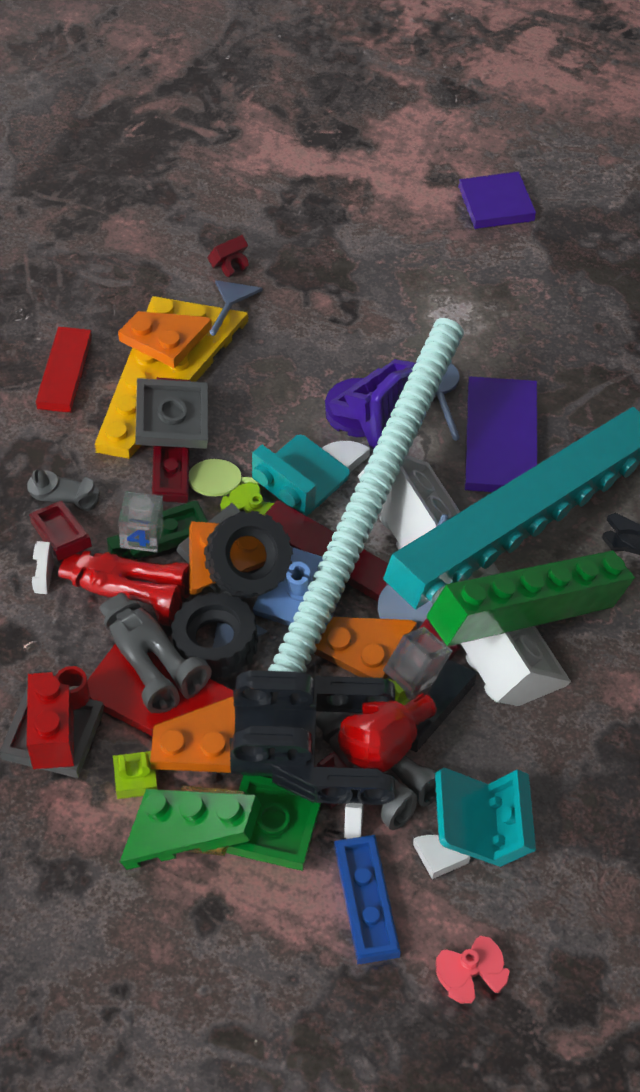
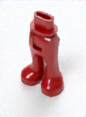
M84 551L81 555L74 554L64 558L58 570V576L71 580L72 585L75 587L81 586L89 592L110 598L120 593H125L130 600L149 604L154 608L158 622L168 627H171V623L175 620V613L182 607V598H188L190 595L189 563H148L120 557L110 552H105L104 554L95 553L92 556L91 551Z

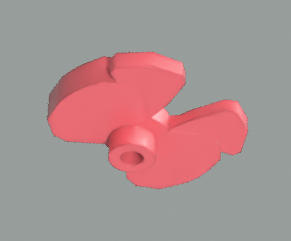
M485 936L476 938L471 949H467L461 954L448 949L442 950L435 962L436 974L440 983L448 991V996L459 1003H473L475 1000L472 977L480 974L492 991L499 993L506 987L510 972L508 968H503L504 959L499 946L490 937Z

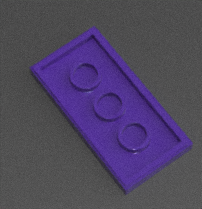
M469 376L465 490L494 492L537 465V381Z

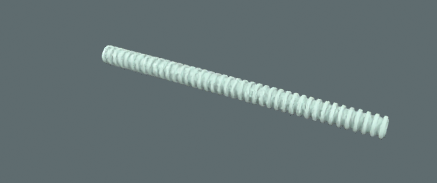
M439 318L435 321L429 337L425 341V346H423L421 354L416 360L417 363L414 365L408 381L404 385V390L399 396L400 399L397 400L395 408L391 412V417L386 423L387 427H384L382 436H380L377 442L378 445L375 446L373 455L368 460L369 464L366 465L364 474L359 479L360 483L357 484L355 493L350 498L351 502L345 508L346 512L341 517L342 522L338 523L337 531L334 532L332 541L327 546L328 551L323 554V561L319 563L318 571L312 577L314 581L310 582L308 586L309 591L305 592L303 596L304 602L299 604V612L295 613L293 617L294 622L290 623L288 627L289 633H286L283 638L285 643H281L278 648L280 653L276 654L273 659L275 664H271L268 671L306 673L307 668L305 665H308L312 660L310 654L315 653L317 649L315 644H319L322 637L320 634L324 633L327 628L325 623H329L331 619L330 613H333L336 609L335 603L339 602L341 598L340 593L344 591L345 583L350 579L349 573L353 572L355 568L354 563H357L360 557L359 553L364 549L363 543L367 542L368 534L373 530V524L378 519L377 514H380L383 508L382 504L387 500L386 495L390 493L391 485L396 481L395 476L401 470L400 467L405 461L404 457L409 453V448L414 442L413 439L417 436L422 420L426 417V411L431 406L430 402L433 401L435 393L439 389V384L443 380V375L447 372V367L450 365L452 357L455 355L460 340L464 335L463 328L457 322L447 318Z

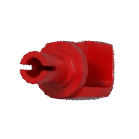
M424 693L417 695L416 698L405 705L392 700L388 702L363 703L362 715H351L341 722L338 734L340 749L344 752L346 758L358 767L378 769L381 772H385L396 765L411 749L412 743L417 737L416 726L436 714V705L429 695L424 696Z

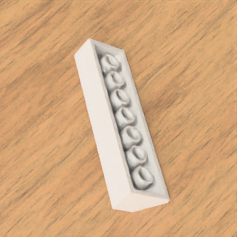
M409 455L404 457L405 461L400 467L399 474L395 476L396 481L391 485L392 489L386 495L387 500L382 504L383 508L380 512L382 524L392 531L397 539L396 546L398 550L437 527L443 514H447L448 519L460 513L429 463ZM364 470L358 475L359 479L364 474ZM493 563L487 569L481 567L473 572L468 580L499 574L500 572ZM535 626L461 643L467 653V662L475 671L479 672L485 682L484 689L486 693L497 703L520 706L564 688L571 683V680Z

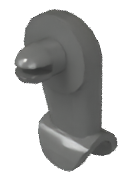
M37 469L33 471L32 477L27 483L30 495L36 500L75 503L78 508L84 511L92 510L100 496L98 488L94 487L93 480L84 477L82 482L57 476L52 471Z

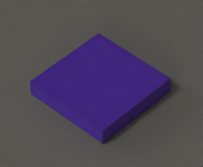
M519 171L459 180V190L474 229L535 221L536 211Z

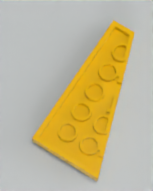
M152 296L146 312L208 317L211 319L213 326L223 308ZM230 309L216 335H210L209 331L175 368L132 348L95 441L96 453L130 459L141 446L135 445L137 378L156 379V377L197 382L213 363V357L222 347L226 348L232 341V335L237 329H242L248 323V312Z

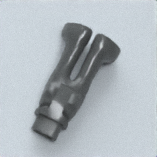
M120 593L100 606V611L105 616V627L110 631L116 646L135 669L145 685L141 696L143 704L151 713H163L175 708L180 701L177 688L186 699H189L199 693L207 684L212 672L207 662L199 657H191L185 660L172 645L158 622L146 610L141 608L136 600H130L125 593ZM149 652L154 653L174 680L177 688L156 668L149 658Z
M322 712L316 718V726L323 731V739L330 744L333 751L349 768H360L346 758L338 743L341 722L346 717L357 714L343 712ZM406 755L390 769L408 787L394 778L395 798L389 803L382 804L381 819L391 830L399 829L410 819L416 808V803L425 807L436 800L435 773L437 770L418 765Z

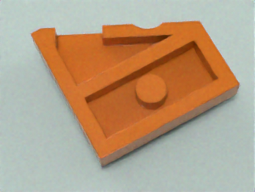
M138 311L118 331L120 342L175 368L211 330L212 323L208 317Z
M192 521L190 524L189 582L191 595L201 593L203 588L216 583L209 577L210 572L205 567L206 555H204V548L208 544L207 538L209 534L215 530L214 528L219 523ZM243 536L233 543L230 550V558L233 565L239 571L248 573L263 567L266 561V550L257 538Z
M332 617L326 626L325 632L321 634V641L319 644H315L317 649L314 654L358 677L386 679L399 659L400 645L409 641L410 637L414 635L417 630V622L401 619Z
M233 697L154 725L150 757L151 769L231 773L230 738L235 734Z

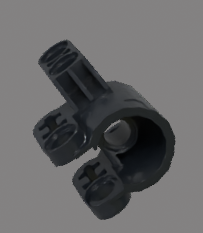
M254 670L243 672L237 676L236 690H233L235 734L230 738L231 775L272 776V783L312 803L382 805L394 800V778L378 769L314 767L316 712L363 713V703L396 701V687L393 682L383 678L316 676L312 678L305 673Z

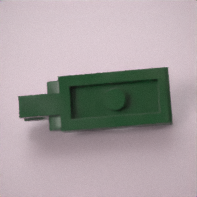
M195 500L130 521L129 527L123 529L122 534L107 538L108 552L128 559L132 556L133 559L144 558L178 547L180 543L189 537V527L192 521L208 522L198 501ZM137 530L145 531V540H149V544L146 543V547L139 546V542L127 541V537Z

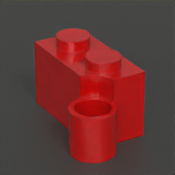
M77 666L64 667L58 671L56 676H53V672L28 674L27 749L33 769L74 766V710L85 706L90 697L86 673ZM72 686H79L76 689L70 690L69 688Z

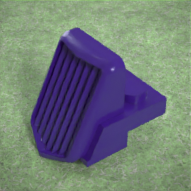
M394 359L383 368L376 369L328 403L333 415L359 420L369 446L374 449L378 445L377 442L380 436H382L384 427H387L386 423L391 417V412L395 408L397 400L400 399L399 396L404 390V385L408 381V377L416 362Z

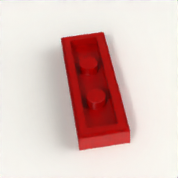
M58 326L36 398L37 409L71 413L92 340L91 330Z

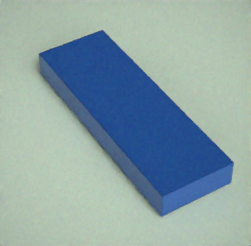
M376 835L334 841L357 965L400 958L401 951Z

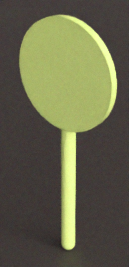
M221 459L201 461L195 464L189 471V485L191 488L206 496H224L230 494L240 484L248 482L261 485L252 477H241V472L236 465Z

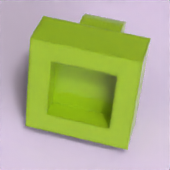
M151 751L113 756L117 799L144 796L146 789L158 790L156 770L151 769L150 766Z

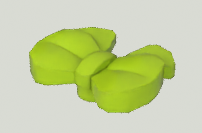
M248 482L233 489L229 497L223 496L220 508L222 511L233 503L240 511L245 510L246 513L258 511L259 514L265 515L274 503L265 502L260 494L259 485Z

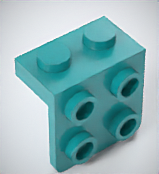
M301 434L296 435L276 453H273L263 444L252 452V478L285 504L305 516L312 513L350 477L349 468Z
M442 768L435 773L439 841L443 847L499 867L536 851L528 773L515 770L490 784L448 768Z

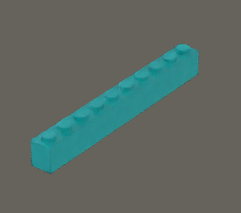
M634 407L629 408L391 555L383 580L415 610L428 601L434 603L446 584L468 580L473 572L481 567L487 569L505 551L508 553L513 552L525 538L530 535L533 537L538 536L547 524L553 520L561 521L576 505L584 506L599 490L605 492L614 484L616 479L621 476L625 478L630 476L637 466L640 465V412Z

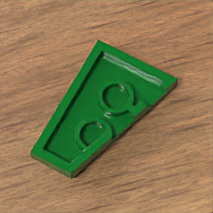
M146 789L120 863L126 870L140 867L142 861L159 858L163 862L175 859L176 853L199 848L202 852L250 841L261 808V802L256 795Z

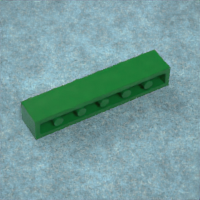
M612 550L446 584L426 617L448 647L613 608L635 577L626 567L622 558Z

